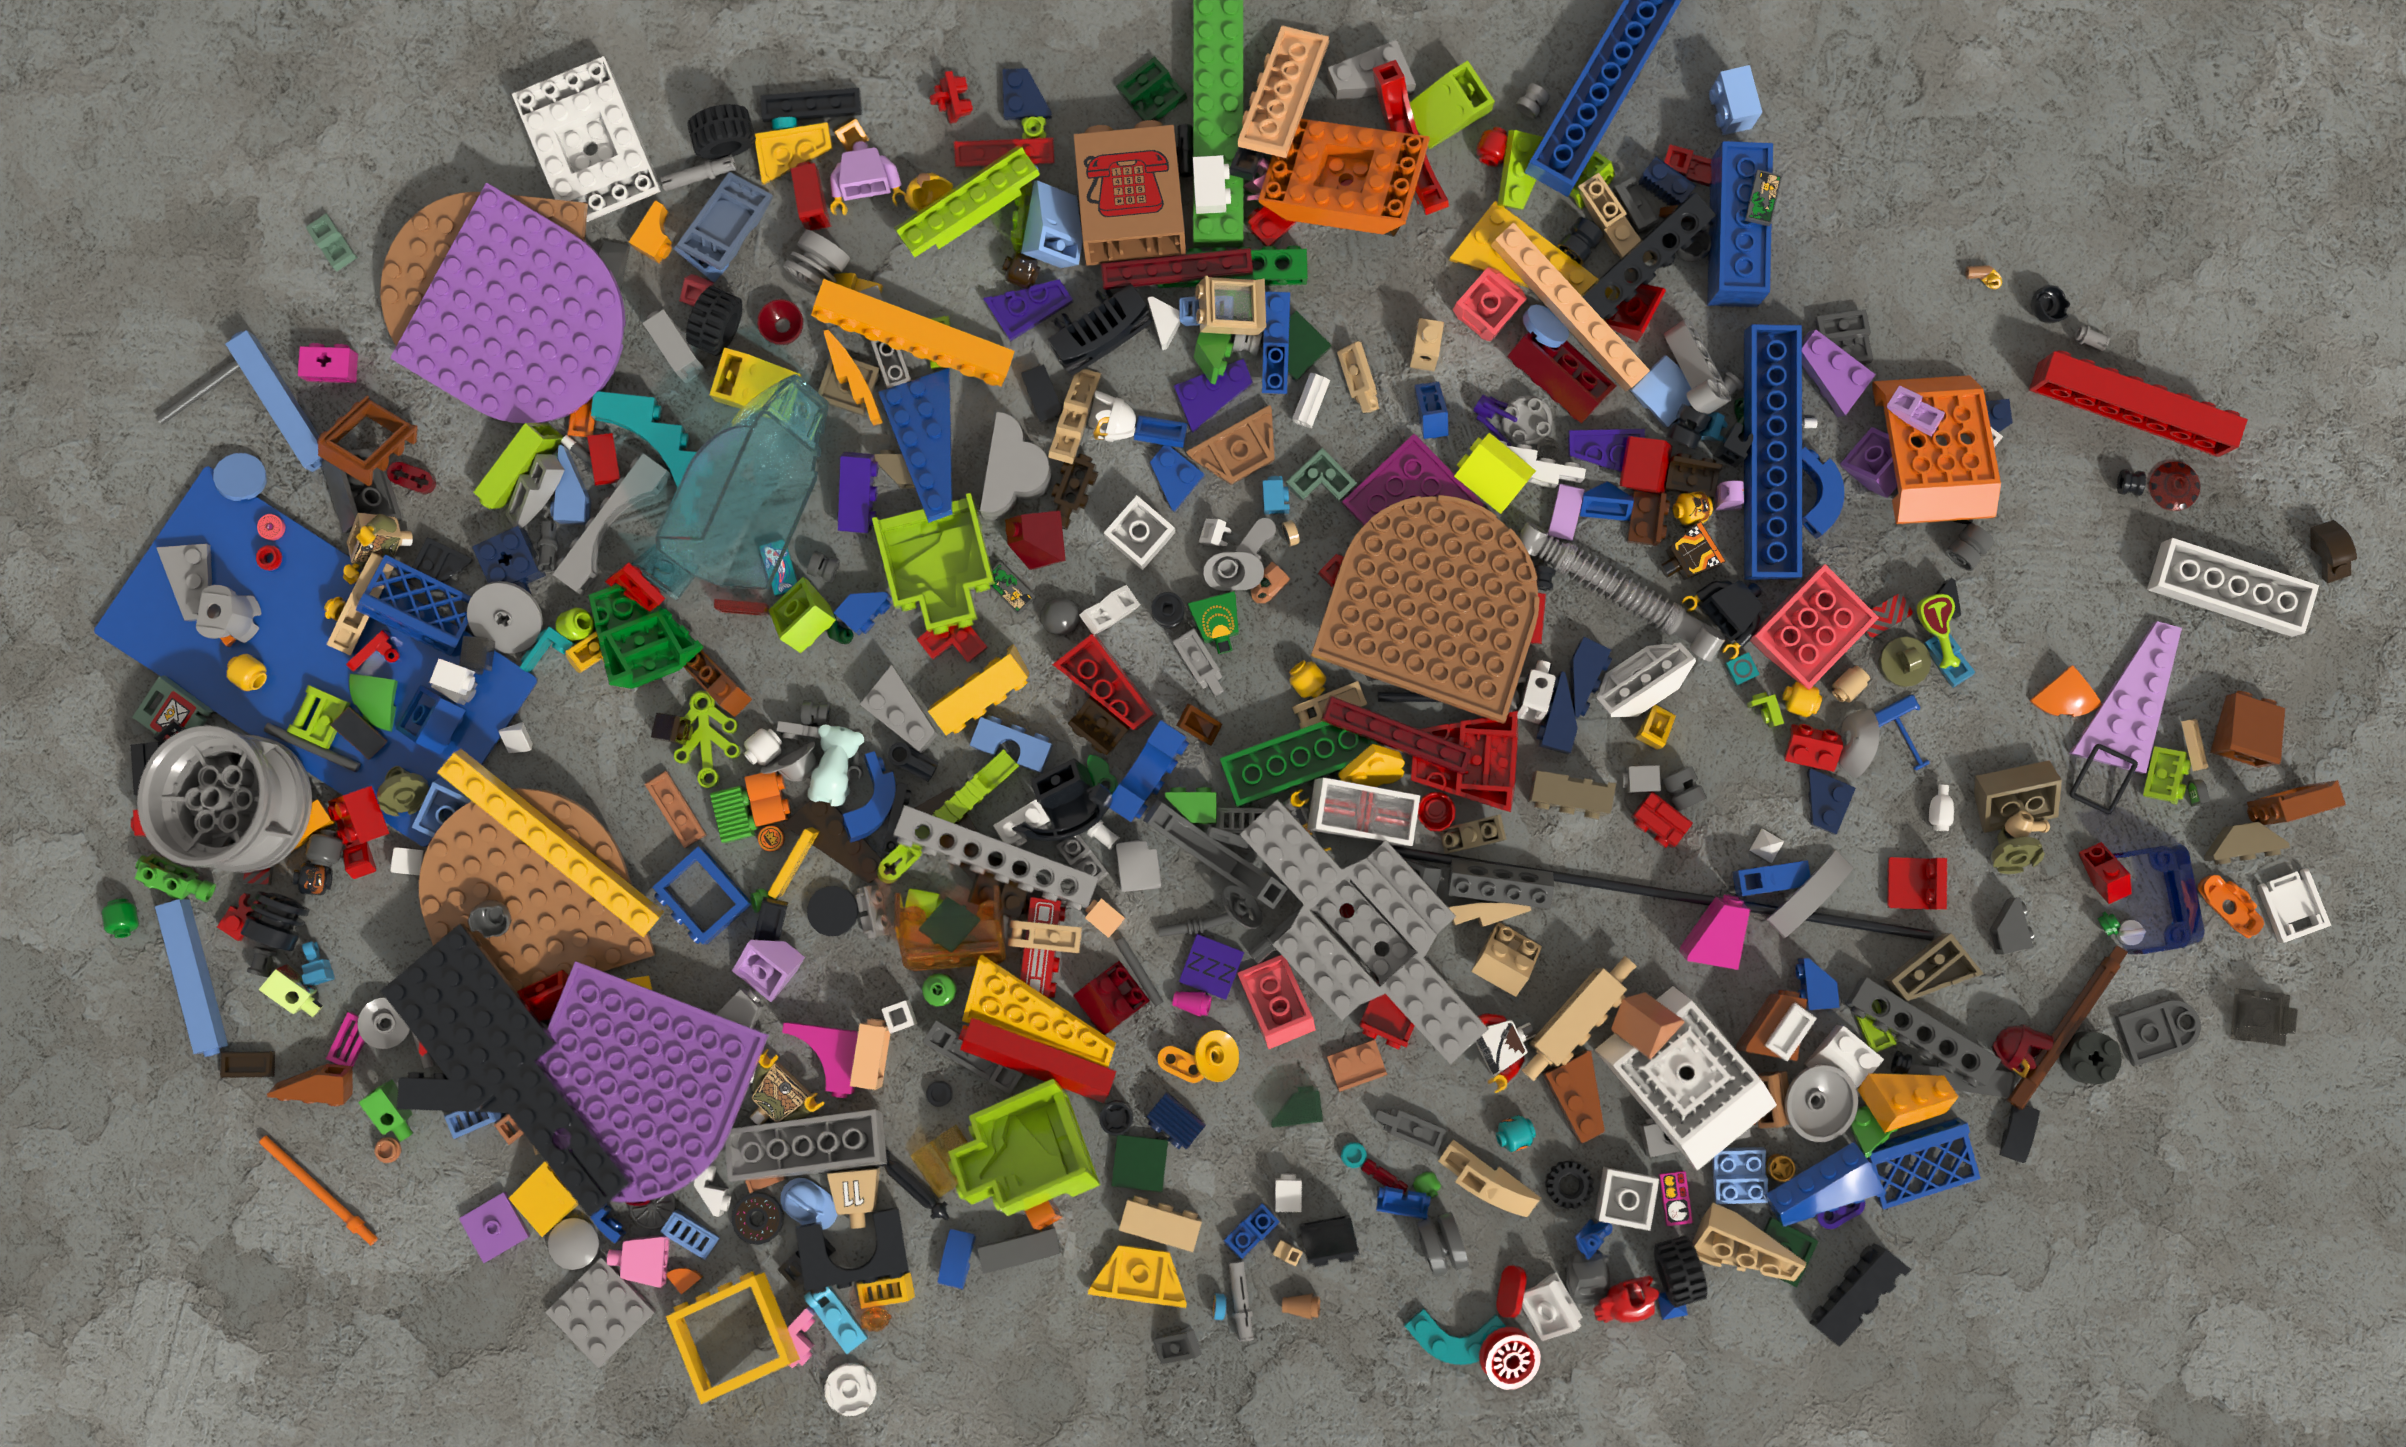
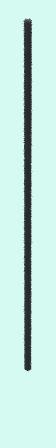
M1392 846L1400 856L1415 860L1451 865L1452 859L1547 871L1553 872L1555 882L1707 906L1715 898V896ZM1744 901V904L1750 909L1751 913L1771 915L1778 908V906ZM1813 912L1805 920L1932 941L1934 937V931L1817 912Z

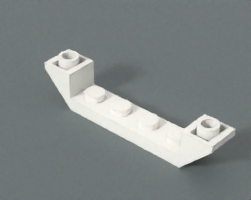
M754 1071V1074H753L752 1079H751V1081H750L751 1084L753 1083V1080H754L755 1071ZM712 1162L695 1179L694 1187L713 1216L719 1217L724 1214V1211H728L731 1196H728V1188L709 1185V1181L713 1182L716 1173V1166H713Z

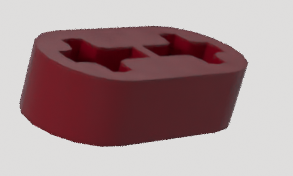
M394 462L387 469L388 479L406 489L420 494H429L436 487L435 477L420 468L403 462ZM402 469L404 473L409 475L408 479L404 477L398 478L395 475L396 470L401 471ZM415 478H425L429 482L427 486L423 485L421 487V485L415 482L414 480Z

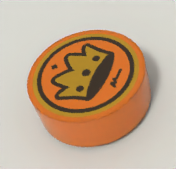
M775 826L763 828L758 835L759 845L766 851L773 852L779 850L785 841L784 833Z

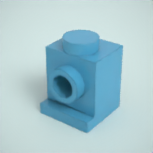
M1282 476L1267 477V480L1263 481L1262 484L1264 515L1289 514V504H1284V502H1289L1288 487H1283Z

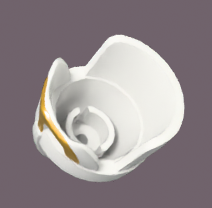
M1096 390L1088 421V426L1094 428V436L1090 439L1113 442L1114 440L1134 436L1136 415L1133 409L1123 399L1115 398Z

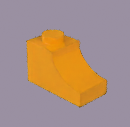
M654 201L629 243L635 250L660 264L661 260L666 259L670 254L672 242L665 235L664 230L665 220L669 212L664 205Z

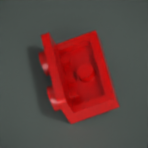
M1791 724V737L1784 760L1835 772L1844 746L1841 735L1830 729L1822 731L1814 729L1807 724Z

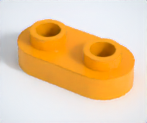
M1166 1046L1159 1052L1158 1064L1163 1070L1190 1083H1197L1204 1078L1199 1071L1197 1074L1189 1072V1067L1196 1065L1194 1055L1175 1046ZM1168 1054L1175 1056L1176 1060L1174 1063L1166 1061Z

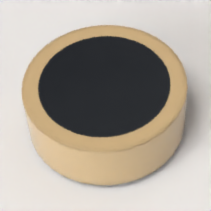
M1291 520L1283 522L1282 529L1289 547L1299 544V534L1294 522Z

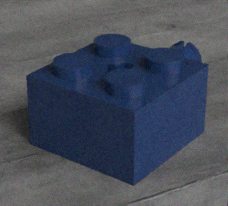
M516 526L472 546L488 583L497 581L513 583L531 594L528 584L546 576V573L543 572V567L541 571L538 569L539 558L527 530L520 526ZM512 557V559L509 560L510 565H507L506 562H508V558Z

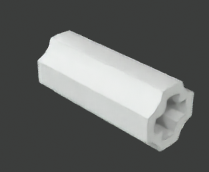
M1310 373L1292 418L1293 422L1307 428H1312L1328 388L1329 379L1315 373Z

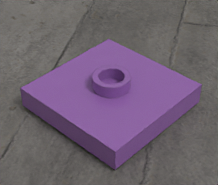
M507 1192L501 1193L459 1218L483 1263L488 1262L531 1236L515 1206L508 1199Z

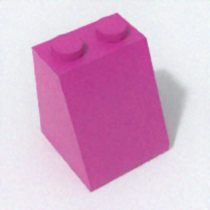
M1724 894L1723 898L1715 897L1681 944L1679 952L1687 961L1738 970L1750 909L1744 904V901L1739 900L1738 896Z

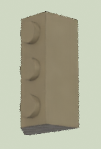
M2050 760L1975 776L1974 796L1984 833L2002 829L2006 821L2021 810L2030 813L2034 821L2058 817L2062 779Z

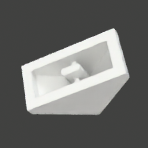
M1151 296L1147 298L1148 306L1163 351L1168 348L1181 324L1179 310Z

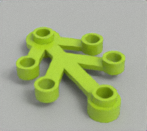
M702 690L695 692L691 696L689 701L691 709L683 717L690 720L691 724L698 717L699 727L692 734L690 741L687 740L686 746L683 745L682 748L674 752V759L681 764L687 763L691 757L690 753L700 743L703 769L699 771L697 780L702 787L713 788L719 782V774L713 768L711 740L724 750L727 757L732 759L740 755L741 749L737 744L730 743L710 726L709 716L722 724V729L730 734L738 730V722L733 718H728L715 707V700L707 691ZM701 699H706L707 705L704 708L699 707ZM729 721L734 723L732 730L726 729V724ZM731 746L736 747L734 755H729L728 749ZM684 751L686 758L680 761L678 754ZM708 774H712L714 777L711 783H707L705 780Z

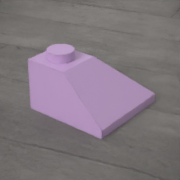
M750 940L732 971L772 1002L797 972L805 957L785 941Z

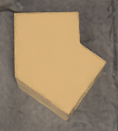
M1279 1239L1273 1251V1255L1294 1266L1297 1265L1303 1251L1282 1239Z

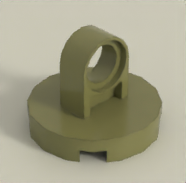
M1900 637L1884 646L1878 663L1880 672L1885 680L1903 688L1914 686L1925 679L1930 671L1931 658L1926 646L1919 640L1911 637Z
M394 766L388 771L385 781L377 791L380 809L392 816H399L398 813L407 811L409 815L420 810L430 788L427 780L421 775L410 773L400 766Z
M2003 826L1997 836L1999 845L1992 851L1990 856L1994 868L1996 867L1999 873L2016 874L2024 872L2023 867L2032 864V867L2038 865L2043 860L2045 853L2040 841L2036 838L2018 837L2011 840L2005 836V833L2008 832L2005 826Z

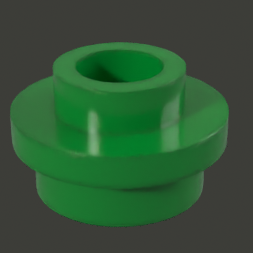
M2105 911L2102 912V916L2097 919L2108 936L2113 933L2115 935L2119 934L2117 928L2121 926L2114 914L2108 915Z

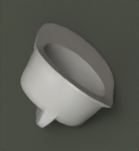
M1224 551L1213 555L1207 560L1203 575L1207 584L1216 590H1247L1260 584L1264 576V567L1260 559L1251 553Z
M807 743L795 751L775 758L768 765L761 768V773L768 774L778 771L791 781L807 779L812 776L814 769L819 766L812 752L815 743Z

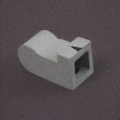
M1268 518L1259 519L1235 552L1251 553L1261 561L1262 557L1258 553L1265 543L1270 542L1274 538L1276 532L1275 523Z

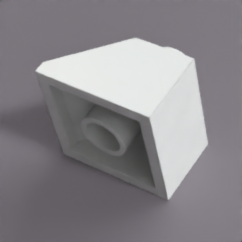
M1836 1025L1805 1062V1065L1811 1067L1823 1064L1841 1069L1851 1078L1855 1087L1858 1088L1866 1076L1872 1074L1884 1059L1845 1026Z

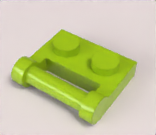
M308 685L305 690L307 692L306 697L293 724H289L287 732L325 749H329L337 733L330 724L350 706V703ZM318 697L321 700L309 723L307 730L305 731L302 728L313 707L316 698Z

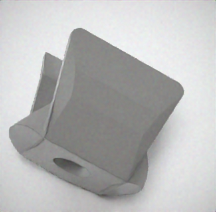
M208 586L201 593L196 629L202 636L216 639L231 635L236 640L246 643L259 630V627L253 623V617L262 614L259 603L254 596L237 595L236 592L226 586Z

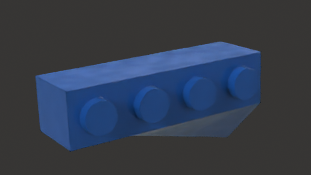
M1853 1142L1768 1192L1766 1197L1770 1209L1784 1227L1816 1217V1214L1828 1210L1829 1212L1839 1210V1207L1847 1204H1858L1876 1195L1877 1197L1886 1195V1191L1868 1159L1856 1143Z

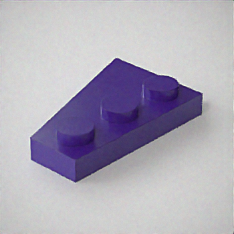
M1060 279L1030 286V288L1015 292H1006L995 297L983 298L1010 342L1073 303V299Z
M1241 359L1226 366L1224 376H1218L1216 385L1210 383L1205 374L1174 385L1191 432H1195L1205 421L1212 418L1228 402L1230 403L1253 384L1244 359Z
M1645 429L1569 430L1568 456L1622 472L1628 436L1645 438Z

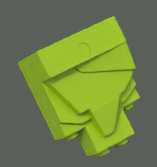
M971 493L966 494L967 498L952 501V515L929 523L923 509L879 520L877 517L872 518L894 607L897 609L901 608L902 612L916 609V604L920 603L926 630L929 632L933 631L934 635L948 632V627L958 625V628L972 626L973 621L978 620L971 590L975 589L976 593L990 590V585L995 584L976 502Z
M1054 1079L970 1115L971 1125L968 1128L974 1140L948 1151L951 1159L948 1161V1166L952 1175L957 1177L959 1184L956 1185V1190L959 1197L973 1205L992 1196L996 1209L1001 1210L1007 1216L1021 1210L1030 1209L1061 1194H1069L1071 1197H1074L1100 1185L1068 1093Z

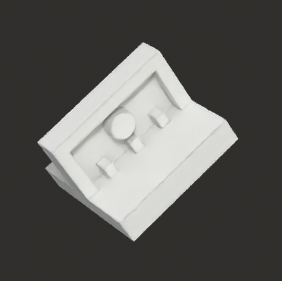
M1557 1272L1548 1275L1535 1287L1525 1290L1522 1308L1541 1341L1574 1332L1581 1327L1579 1320L1583 1317Z

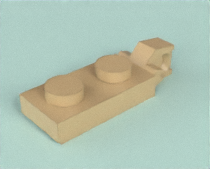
M1354 342L1339 350L1337 354L1351 397L1355 398L1357 403H1360L1363 413H1370L1379 409L1378 400L1375 396L1377 391L1362 343Z

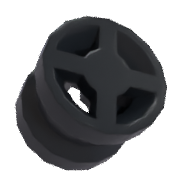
M2122 469L2117 480L2118 493L2125 495L2129 492L2135 496L2143 494L2146 485L2145 472L2138 470L2133 473L2128 469Z
M1534 565L1538 590H1553L1552 577L1555 576L1556 570L1551 567Z

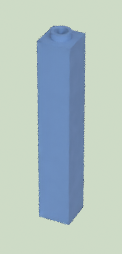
M247 330L234 334L231 340L225 343L302 466L314 472L322 467L321 462L324 461L323 458L318 456V433L257 337Z
M178 899L155 906L193 1054L203 1053L204 1057L219 1054L220 1048L228 1046L190 900Z

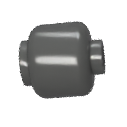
M321 829L320 834L310 835L305 853L306 858L311 860L310 864L331 868L332 864L339 862L343 845L342 840L335 837L336 832Z

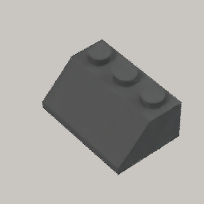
M378 448L348 450V452L365 461ZM324 460L321 462L343 533L351 532L357 513L384 514L395 517L397 520L402 518L391 481L387 477V469L385 471L378 468L373 470L372 485L367 486L328 461Z

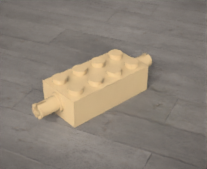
M1624 956L1610 973L1604 968H1596L1528 1043L1536 1050L1537 1054L1522 1071L1531 1080L1535 1081L1536 1077L1548 1064L1555 1066L1567 1064L1574 1055L1571 1051L1577 1045H1584L1591 1037V1034L1588 1032L1594 1026H1601L1608 1018L1606 1012L1611 1007L1616 1008L1622 1003V999L1625 998L1623 993L1627 990L1622 985V982L1637 966Z

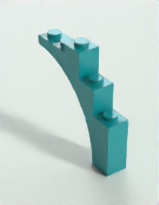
M597 391L593 395L592 418L595 421L615 424L635 433L647 441L662 456L677 486L680 501V526L684 530L694 531V526L699 524L700 519L697 500H701L703 494V485L699 483H710V476L715 475L716 462L712 461L709 453L683 451V448L688 446L689 435L685 433L682 425L656 423V420L661 418V405H658V401L654 397Z

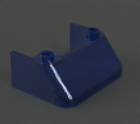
M2172 843L2112 853L2116 858L2142 854L2148 855L2151 867L2156 871L2164 873L2173 923L2169 924L2164 930L2165 943L2127 949L2128 954H2148L2178 949L2196 944L2203 939L2205 930L2190 854L2184 845Z

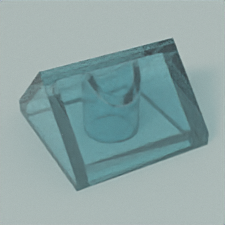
M660 541L631 563V565L640 569L642 576L648 582L676 601L679 600L699 571V568Z

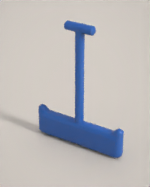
M1911 694L1874 714L1879 727L1895 719L1918 762V765L1914 766V770L1917 771L1930 764V761L1922 762L1899 718L1914 709L1920 710L1915 696Z

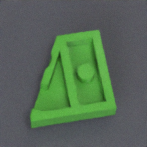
M1868 1106L1857 1108L1856 1116L1850 1126L1857 1144L1866 1158H1869L1872 1155V1151L1880 1143L1883 1144L1892 1132L1898 1130L1895 1129L1884 1133Z

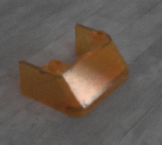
M994 885V901L988 900L981 903L977 907V915L927 918L925 911L919 907L910 906L904 908L901 894L895 893V931L905 968L920 971L977 966L981 954L996 964L1005 961L1004 918L999 885Z

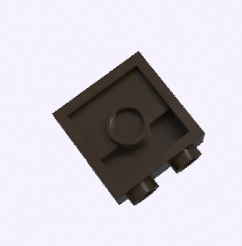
M991 855L988 856L990 865L996 867L1002 864V859ZM1014 863L1012 871L1014 874L1021 876L1026 873V867ZM985 871L984 875L976 873L967 902L1016 918H1020L1021 914L1026 913L1029 906V900L1026 899L1028 892L1018 888L1019 883L1009 880L1008 884L994 879L995 874Z

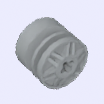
M807 229L797 242L798 247L804 254L791 252L790 257L795 262L786 260L783 267L799 283L819 292L823 279L836 283V279L829 271L842 273L850 261V257L828 239Z

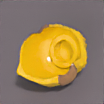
M921 173L907 187L905 195L907 205L912 210L918 212L952 190L953 183L935 173Z

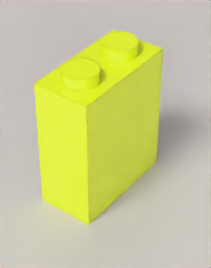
M1488 433L1483 440L1478 437L1469 448L1472 454L1470 456L1465 454L1458 462L1457 466L1460 469L1454 477L1501 514L1536 470L1491 433Z

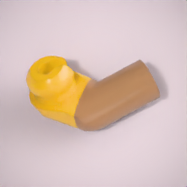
M1991 266L1966 267L1965 275L1967 279L1979 278L1991 289H1998L2002 285L2001 276Z

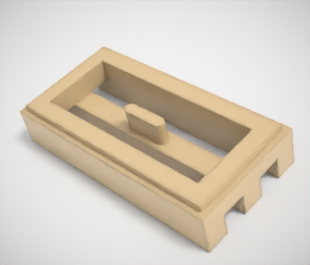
M2198 720L2181 721L2192 770L2206 769L2208 763Z

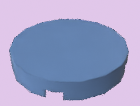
M1537 304L1531 305L1524 313L1523 323L1530 334L1533 331L1537 335V341L1548 347L1557 348L1564 344L1569 337L1567 327L1547 307Z
M235 453L224 457L218 462L213 473V480L218 492L225 498L233 501L255 498L263 491L267 482L266 471L262 462L255 456L247 453Z

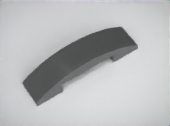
M937 1020L934 1022L923 1040L924 1044L958 1062L1009 1095L1012 1093L1023 1073L961 1051L960 1048L963 1041L958 1039L960 1033Z

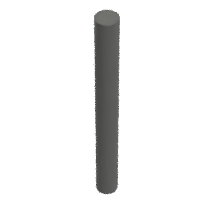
M233 360L157 415L156 419L163 425L239 370L240 366L236 360Z
M267 723L264 727V732L351 771L358 772L361 763L325 749L271 723Z

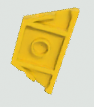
M1118 1245L1088 1289L1089 1295L1186 1308L1187 1305L1169 1251Z

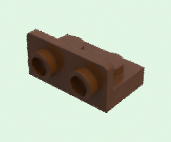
M1633 492L1634 503L1629 521L1627 542L1657 546L1661 540H1665L1667 525H1663L1664 515H1668L1670 501L1666 500L1667 493L1661 492L1658 495Z

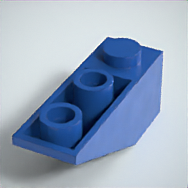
M1808 860L1732 871L1736 896L1799 888L1811 877Z

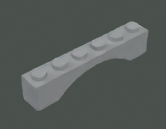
M644 453L641 457L638 456L633 460L629 473L626 477H621L618 480L614 493L611 497H606L603 500L599 513L596 517L588 520L584 527V533L580 538L577 537L573 540L569 547V553L565 558H560L555 564V571L552 575L581 595L586 592L598 576L597 562L599 549L611 524L633 504L646 498L657 496L672 477L670 472Z

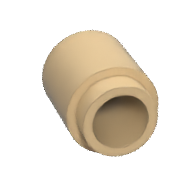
M1857 665L1853 668H1848L1832 684V694L1840 702L1846 701L1850 703L1867 687L1870 677Z

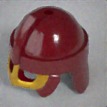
M2021 1024L2002 1029L1991 1048L1995 1056L2001 1059L2000 1062L2005 1067L2014 1070L2021 1077L2025 1078L2029 1069L2036 1068L2033 1058L2037 1056L2040 1049L2050 1050L2053 1047L2054 1038L2049 1034Z

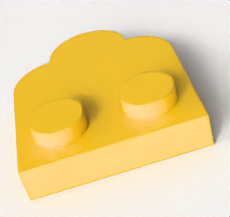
M1372 744L1342 769L1338 775L1341 781L1379 787L1382 784L1394 783L1403 777L1404 770L1402 767L1404 766V760L1399 751Z

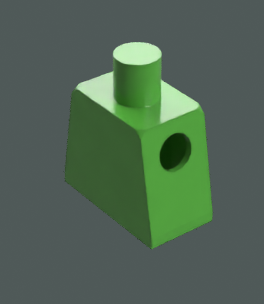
M393 1079L371 1091L358 1103L381 1134L384 1135L392 1130L399 1142L413 1134L406 1123V1120L413 1114L408 1109H397L398 1087Z

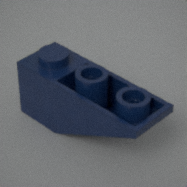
M1586 637L1580 640L1570 660L1571 700L1576 719L1580 715L1585 716L1590 706V703L1587 702L1590 693H1596L1601 683L1598 677L1602 670L1606 672L1612 661V658L1609 657L1611 649Z
M1562 671L1555 679L1553 695L1546 714L1545 724H1540L1536 739L1540 740L1539 747L1568 755L1572 751L1578 727L1566 672Z

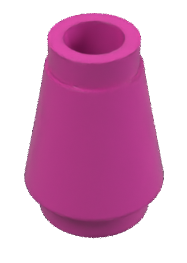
M1176 991L1172 1005L1199 1017L1202 1015L1207 1016L1210 1011L1212 997L1206 995V992Z

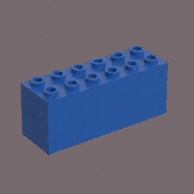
M1722 141L1711 159L1710 208L1716 216L1711 220L1713 225L1709 228L1711 249L1708 254L1707 306L1757 308L1770 293L1772 223L1770 226H1765L1744 220L1756 171L1761 170L1773 173V143Z

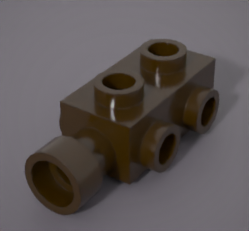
M1079 454L1078 457H1075L1073 464L1063 463L1060 474L1064 475L1061 484H1055L1051 497L1055 498L1053 501L1054 505L1058 506L1056 511H1061L1062 529L1068 530L1071 522L1069 519L1071 513L1078 514L1080 508L1085 509L1089 499V495L1086 494L1089 485L1094 486L1099 472L1095 471L1096 465L1092 463L1093 459L1084 454ZM1078 471L1085 473L1082 479L1075 477ZM1069 494L1075 495L1076 498L1073 502L1066 500Z

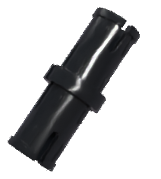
M1181 124L1177 127L1178 146L1176 147V153L1178 155V173L1180 177L1193 176V126Z

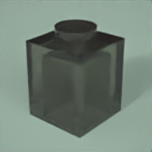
M463 636L459 666L474 671L476 675H483V671H492L495 641L488 638Z

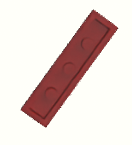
M1054 138L954 141L955 167L988 166L1016 146L1023 147L1033 164L1055 163Z

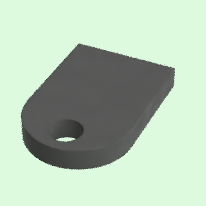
M2178 1000L2162 1001L2115 1017L2132 1066H2138L2190 1048L2199 1038L2201 1023L2197 1012L2189 1004ZM2185 1014L2191 1019V1025L2187 1029H2183L2180 1025V1018Z

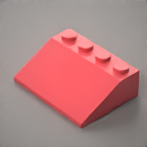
M1824 564L1816 567L1759 625L1758 631L1752 636L1750 641L1768 659L1809 690L1879 617Z

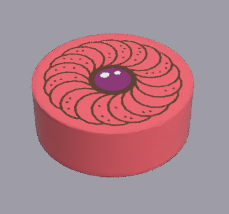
M267 514L258 521L257 530L263 538L277 540L285 532V523L280 517Z

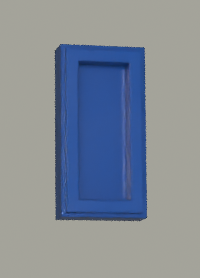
M1138 415L1134 440L1183 448L1188 423Z

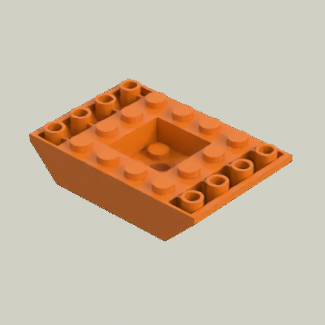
M1300 119L1287 157L1283 158L1272 155L1258 199L1259 203L1289 221L1385 234L1406 223L1430 137ZM1345 179H1351L1353 181L1348 186H1343L1340 184Z

